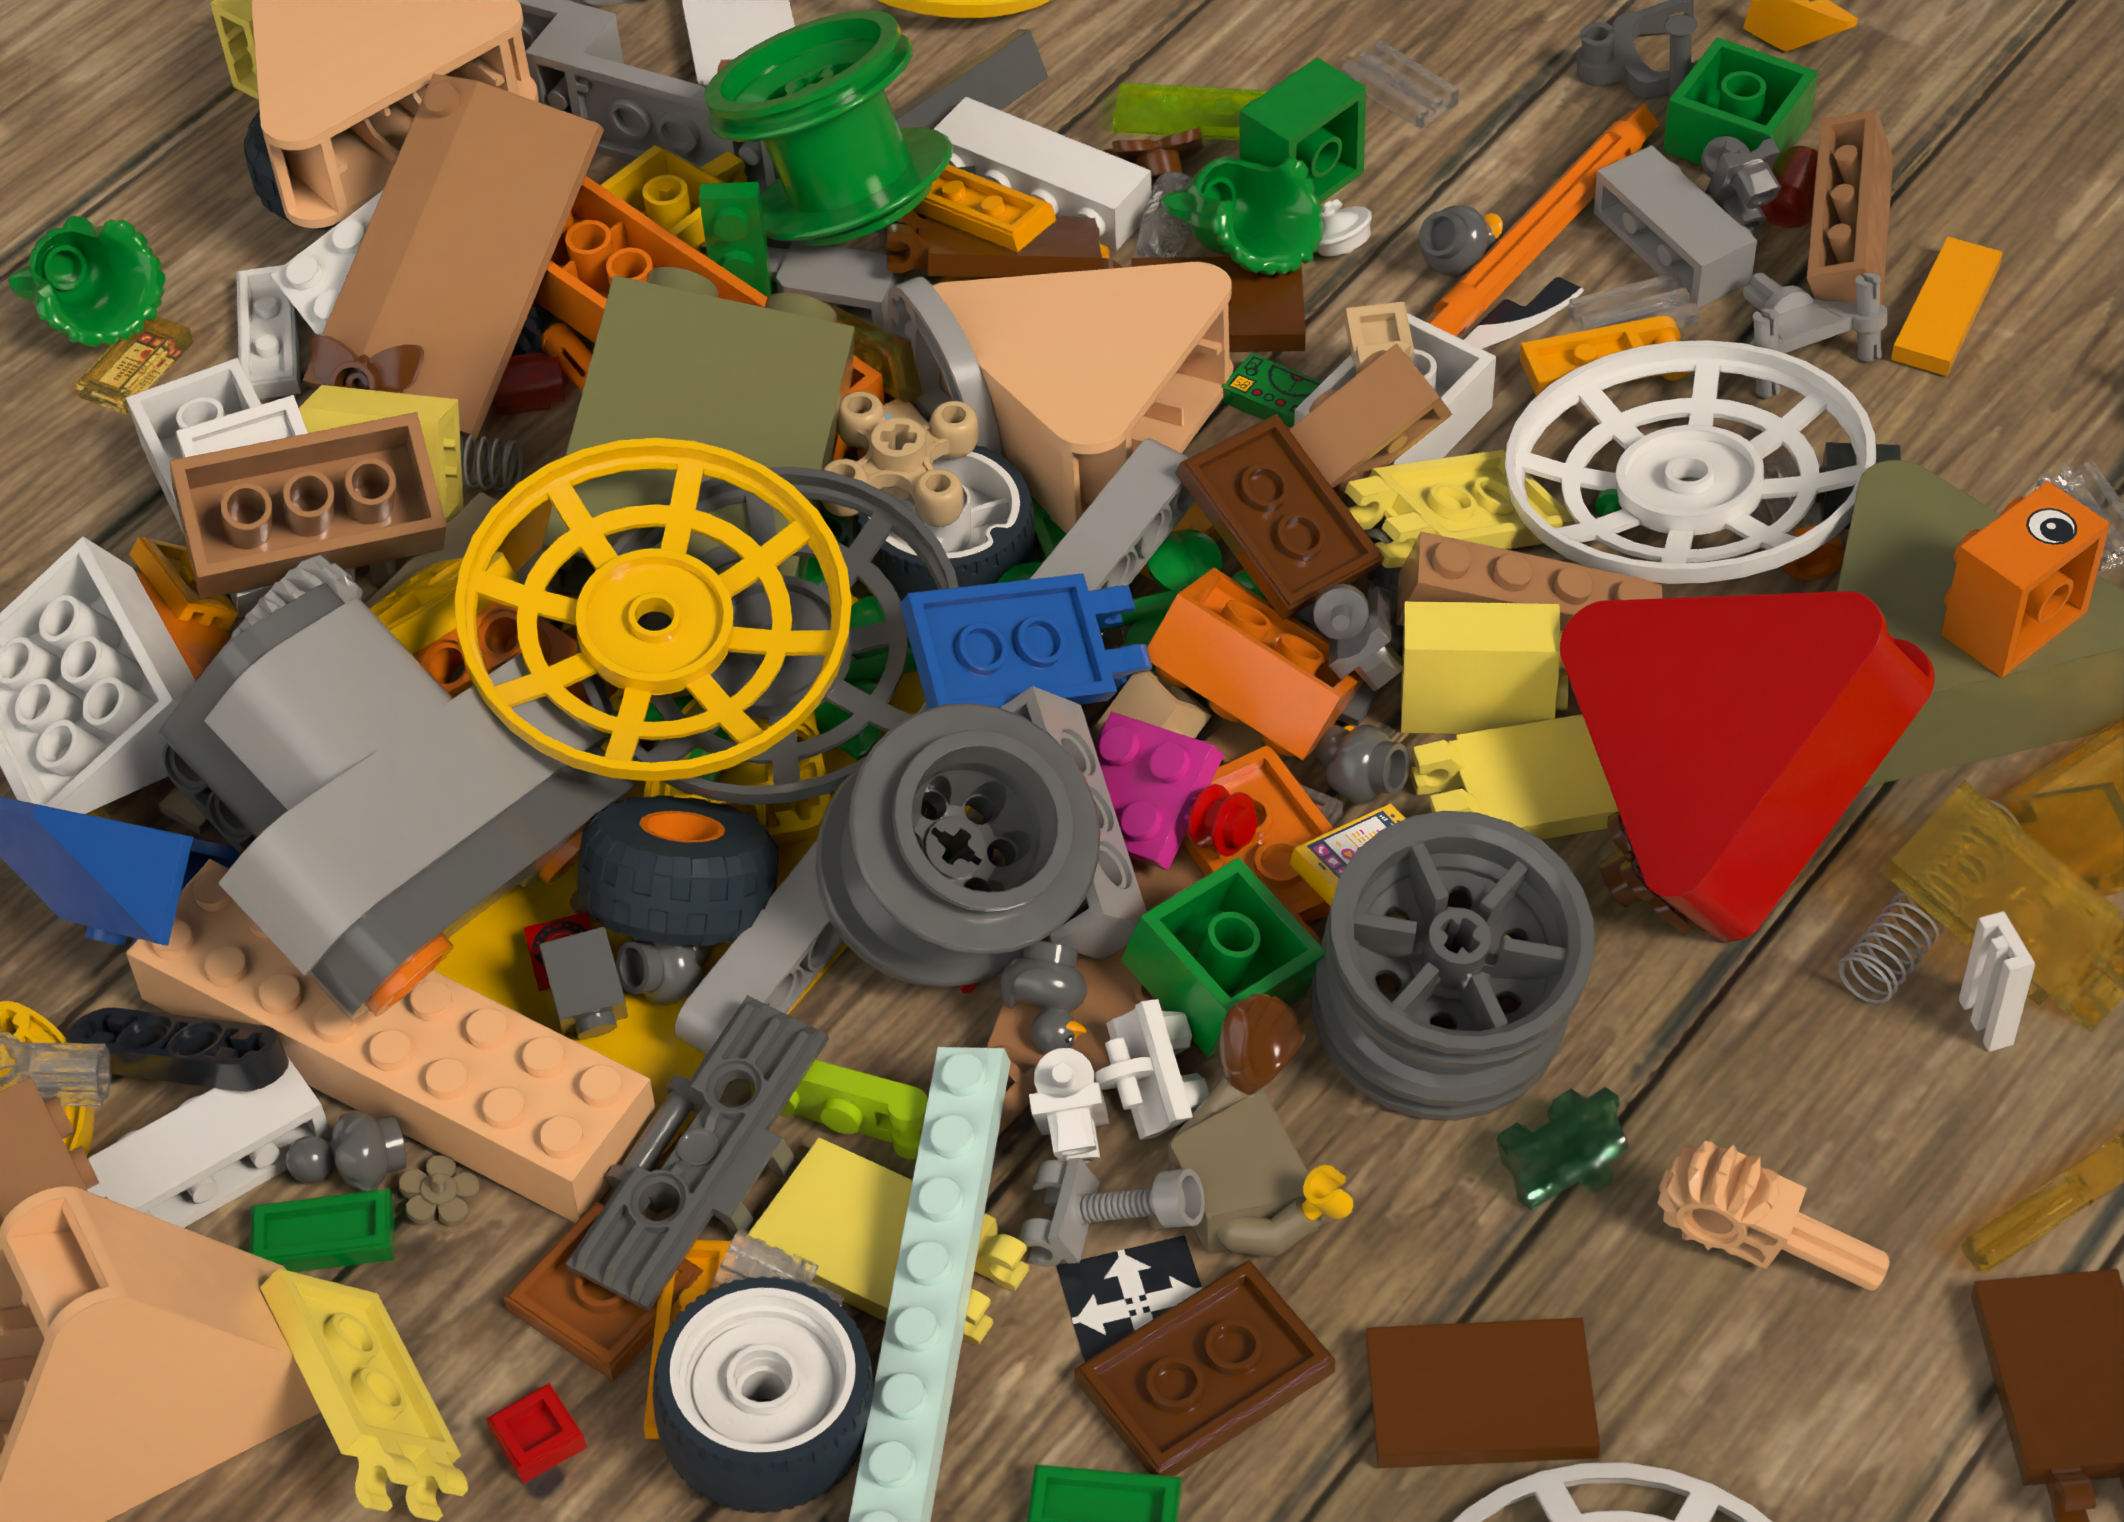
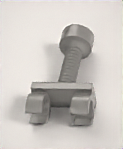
M1080 1157L1068 1159V1163L1059 1160L1044 1161L1038 1166L1032 1190L1047 1187L1043 1204L1056 1208L1053 1220L1034 1218L1025 1221L1019 1240L1027 1248L1032 1246L1028 1262L1031 1264L1049 1267L1059 1264L1064 1259L1068 1264L1080 1263L1089 1224L1092 1222L1156 1216L1160 1224L1165 1228L1198 1225L1203 1218L1205 1210L1203 1185L1194 1170L1180 1169L1160 1172L1155 1178L1153 1187L1097 1194L1100 1181Z

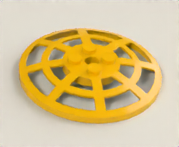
M666 438L618 440L581 449L548 463L517 483L492 507L472 536L460 565L455 593L457 637L468 675L485 704L503 724L539 752L573 768L610 778L640 781L687 779L728 769L767 751L795 731L818 707L838 675L848 645L852 605L848 569L838 542L819 511L792 484L766 466L731 450L696 441ZM650 469L677 471L670 506L657 504L630 506L605 512L592 518L573 488L590 479L623 471ZM703 475L726 481L754 494L779 511L791 524L760 547L750 536L731 523L709 513L696 510ZM550 500L569 531L560 536L542 553L529 572L525 584L523 585L487 572L492 557L509 532L532 510ZM665 527L661 549H641L618 556L605 538L610 534L634 528ZM691 532L701 534L721 543L737 554L742 560L725 572L717 575L708 565L687 554ZM806 544L809 545L816 556L828 586L831 608L830 630L791 631L792 613L790 597L777 566ZM582 550L596 571L584 584L579 598L574 599L545 591L558 569L575 553ZM759 580L764 587L770 604L772 630L733 627V605L731 598ZM479 596L518 609L516 618L518 643L525 666L530 674L495 686L487 672L478 644L476 613ZM649 612H662L673 620L668 627L658 631L647 630L637 623L642 615ZM538 616L576 625L577 639L581 652L548 666L538 641ZM728 652L765 655L763 662L751 680L731 698L711 676L721 665ZM786 656H824L820 671L804 698L788 715L763 731L743 712L752 706L770 687L782 668ZM598 674L610 684L625 690L618 716L608 715L585 704L571 694L566 687ZM685 689L691 693L706 711L680 720L645 722L652 695L670 694ZM547 696L554 705L575 720L596 730L612 734L605 756L577 750L543 734L522 719L512 707ZM717 726H720L738 744L724 751L689 760L654 763L632 761L639 739L661 740L682 738L708 731Z

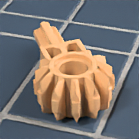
M1704 1140L1699 1148L1683 1146L1678 1156L1673 1159L1670 1169L1664 1173L1659 1186L1661 1193L1658 1204L1665 1210L1663 1221L1671 1227L1681 1229L1683 1240H1695L1702 1243L1707 1251H1710L1713 1247L1721 1248L1730 1255H1736L1767 1269L1782 1249L1869 1291L1876 1290L1888 1271L1890 1261L1885 1252L1798 1212L1807 1188L1778 1175L1773 1170L1760 1167L1759 1156H1746L1738 1152L1734 1144L1729 1149L1719 1148L1711 1141Z

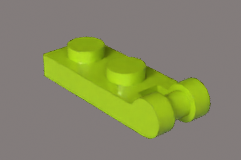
M815 1060L779 1116L788 1117L794 1115L823 1123L838 1133H859L891 1142L894 1151L899 1156L914 1160L917 1159L928 1097L923 1090L910 1085ZM749 1081L751 1095L753 1097L755 1092V1085Z

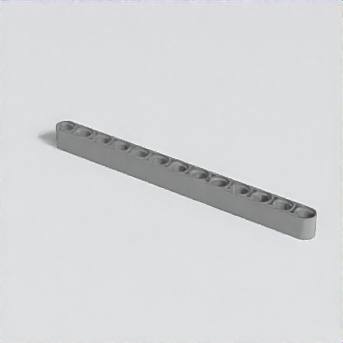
M1151 438L1144 440L1030 579L1084 573L1088 591L1120 585L1128 586L1195 502L1175 474L1180 463L1190 457ZM922 801V816L930 820H936L937 811L935 807L927 801ZM817 841L773 893L765 910H761L752 927L737 937L682 1006L674 1027L675 1036L706 1056L747 995L786 1014L844 942L830 922L819 895L815 870Z

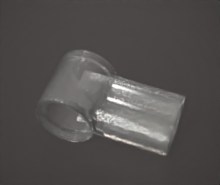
M0 1031V1070L13 1068L6 1076L0 1078V1091L32 1077L43 1101L57 1096L62 1106H102L105 1098H108L112 1077L110 1071V1052L106 1044L20 1043L19 1039L12 1034Z

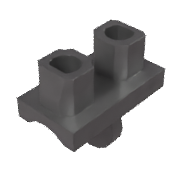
M1727 136L1717 137L1708 143L1702 154L1701 164L1703 170L1711 178L1705 193L1711 195L1717 204L1740 225L1745 226L1750 232L1757 231L1762 227L1766 219L1760 206L1768 204L1771 200L1775 199L1781 188L1771 170L1780 150L1773 138L1764 140L1759 148L1750 152L1747 146L1736 138Z
M1347 584L1331 585L1317 596L1313 607L1314 622L1320 632L1329 637V667L1340 679H1343L1355 670L1370 688L1376 691L1403 670V659L1397 654V651L1403 645L1402 636L1390 624V599L1378 586L1369 592L1367 599L1360 590Z

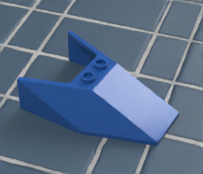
M0 797V857L60 919L86 925L85 938L125 946L127 936L133 937L132 946L138 939L168 946L182 889L209 859L230 869L240 857V854L232 846Z

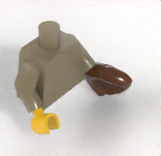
M1252 994L1235 1004L1227 1012L1223 1020L1219 1041V1059L1224 1076L1192 1114L1193 1117L1186 1121L1168 1144L1169 1171L1192 1169L1201 1180L1205 1195V1210L1201 1222L1194 1226L1205 1250L1215 1254L1232 1251L1243 1254L1277 1257L1308 1234L1318 1231V1226L1322 1222V1214H1326L1332 1219H1342L1347 1217L1353 1209V1198L1344 1190L1336 1189L1346 1182V1176L1330 1165L1318 1166L1308 1173L1264 1090L1259 1091L1269 1084L1286 1066L1305 1039L1304 1030L1298 1024L1297 1014L1284 1001L1276 996L1270 997L1268 994ZM1147 1216L1155 1232L1166 1229L1160 1224L1156 1216Z

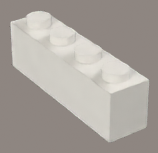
M965 97L934 128V130L947 135L953 145L949 165L954 167L975 166L976 175L1051 203L1055 216L1095 217L1099 243L1117 252L1152 213L1151 170L968 97Z
M289 1059L288 1068L285 1073L274 1083L254 1091L214 1088L201 1096L188 1099L176 1110L140 1130H134L125 1134L113 1145L89 1157L88 1159L100 1184L87 1190L101 1197L107 1196L109 1200L185 1228L287 1170L286 1154L295 1140L304 1136H317L330 1142L332 1133L321 1103Z

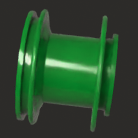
M856 10L818 18L792 27L758 43L725 65L706 87L704 99L710 111L708 123L712 132L720 138L736 142L763 140L779 177L760 196L767 238L779 241H796L807 246H825L868 235L897 221L918 206L930 192L932 183L946 169L953 151V145L948 136L940 131L924 127L899 128L884 91L902 74L913 56V45L907 36L901 34L894 16L883 11Z

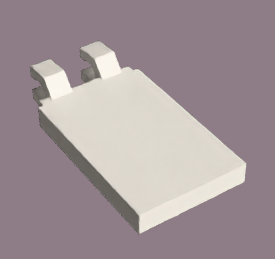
M681 0L697 84L705 87L708 86L711 79L718 73V66L721 60L735 59L758 43L795 27L789 0Z

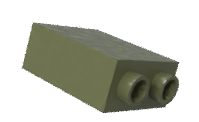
M659 267L652 269L648 273L646 282L613 275L566 456L581 449L618 440L666 438L696 441L731 450L767 468L792 466L823 470L827 464L833 461L839 435L837 429L839 410L842 399L849 394L853 377L855 327L836 323L837 314L829 305L803 294L776 293L767 298L765 307L718 298V288L712 281L698 273L682 268ZM662 469L623 471L590 479L573 488L593 518L605 512L630 506L659 505L672 497L677 471ZM703 475L702 482L710 480L712 477ZM807 499L820 513L822 507L821 500ZM747 502L725 506L709 513L731 523L748 536H751ZM553 505L542 543L543 552L560 536L569 531ZM773 508L776 533H779L791 523L779 511ZM625 531L610 534L605 538L613 547ZM691 532L687 554L699 558L722 544L701 534ZM662 540L654 547L661 549ZM580 550L558 569L550 581L549 587L553 590L580 595L584 584L596 570L583 551ZM790 556L780 564L781 575L804 579L810 556ZM741 560L721 567L715 571L716 574L720 575Z

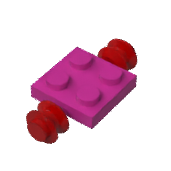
M1111 711L1094 747L1130 858L1168 871L1187 831H1189L1190 839L1195 846L1208 848L1213 845L1216 852L1223 856H1232L1250 843L1257 829V815L1252 798L1243 792H1236L1230 795L1226 787L1219 784L1210 785L1224 757L1222 752L1212 744Z

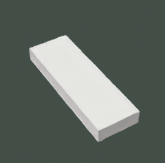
M283 265L237 272L239 361L259 399L301 394L298 310L270 276Z

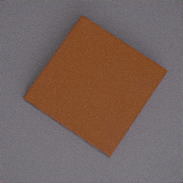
M596 1201L508 1293L504 1301L507 1311L614 1381L654 1338L658 1299L649 1312L569 1270L566 1266V1263L605 1207ZM684 1258L677 1269L681 1273L675 1279L673 1304L679 1299L681 1293L689 1288L703 1273V1269Z

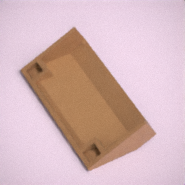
M433 74L322 334L345 344L358 357L365 354L371 358L385 349L404 344H415L423 347L424 359L416 382L410 388L402 390V393L458 399L460 435L463 437L473 435L477 439L600 142L604 128L598 123L477 80ZM311 359L302 381L316 391L323 385V382L316 377Z

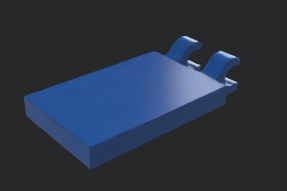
M1084 573L908 593L900 602L923 693L929 709L940 705L975 703L1000 708L1031 686L1077 704L1108 701L1117 692L1116 687L1124 686L1133 673L1146 672L1152 669L1146 644H1134L1105 650L1099 628L1121 625L1123 623L1121 613H1131L1135 610L1129 586L1120 585L1088 591Z

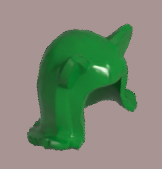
M1223 156L1222 158L1214 159L1200 169L1190 181L1187 189L1169 193L1161 199V205L1164 210L1171 216L1185 221L1196 240L1202 246L1213 253L1231 256L1236 264H1240L1243 269L1253 273L1260 271L1265 275H1274L1277 272L1279 275H1286L1288 271L1295 272L1301 268L1302 262L1307 264L1313 260V252L1319 249L1318 244L1323 239L1324 222L1321 218L1322 209L1317 203V195L1314 194L1313 178L1308 176L1309 168L1303 160H1296L1292 156L1287 157L1277 167L1246 162L1236 157Z
M70 216L62 228H53L47 231L45 236H42L34 244L28 266L12 274L8 282L12 292L17 297L28 299L34 303L39 319L46 321L51 330H57L59 334L67 335L73 343L79 342L84 346L97 347L100 343L108 346L114 345L118 339L123 341L129 340L133 334L139 335L144 331V321H154L158 315L156 308L162 304L161 298L164 295L163 285L166 282L165 273L161 271L162 263L159 258L154 256L152 248L148 247V241L144 234L136 232L133 224L123 219L119 221L110 219L103 226L96 227L86 218Z

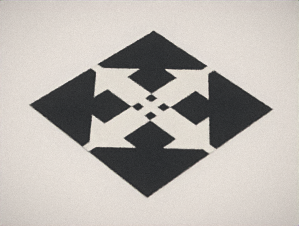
M1185 1235L1081 1259L1080 1263L1056 1265L1084 1362L1202 1289Z

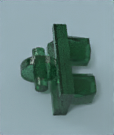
M1604 1087L1587 1098L1575 1090L1569 1089L1552 1100L1551 1106L1547 1110L1549 1122L1534 1131L1527 1125L1517 1122L1498 1134L1496 1141L1501 1163L1513 1175L1520 1203L1532 1211L1578 1181L1594 1193L1601 1192L1612 1184L1613 1171L1609 1162L1629 1149L1627 1138L1618 1121L1617 1110L1620 1107V1101L1617 1094Z

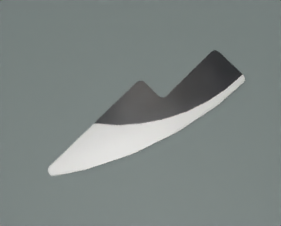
M1556 277L1527 306H1521L1509 299H1505L1464 341L1482 349L1510 339L1559 312L1584 290L1561 277Z

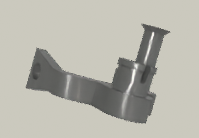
M1668 0L1639 11L1624 13L1616 17L1613 27L1603 22H1594L1583 27L1580 32L1582 46L1577 51V76L1586 84L1594 86L1625 81L1628 89L1641 99L1661 96L1671 97L1699 61L1691 62L1692 33L1697 28V21L1694 19V0ZM1685 12V14L1674 15L1669 18L1674 13ZM1670 33L1669 70L1664 72L1653 71L1640 58L1635 48L1634 40L1640 34Z

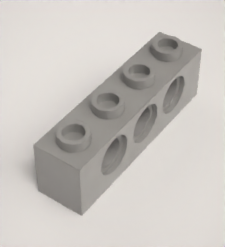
M1031 686L1000 708L1023 716L1047 731L1069 752L1086 778L1096 803L1100 825L1099 861L1092 885L1076 912L1058 930L1050 934V938L1054 944L1074 948L1080 954L1104 960L1128 945L1140 916L1147 911L1081 705Z

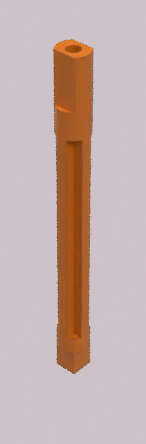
M1643 103L1627 112L1620 120L1614 121L1434 306L1433 312L1424 321L1454 336L1463 334L1595 197L1597 170L1628 157L1642 148L1643 142L1660 125L1647 106Z

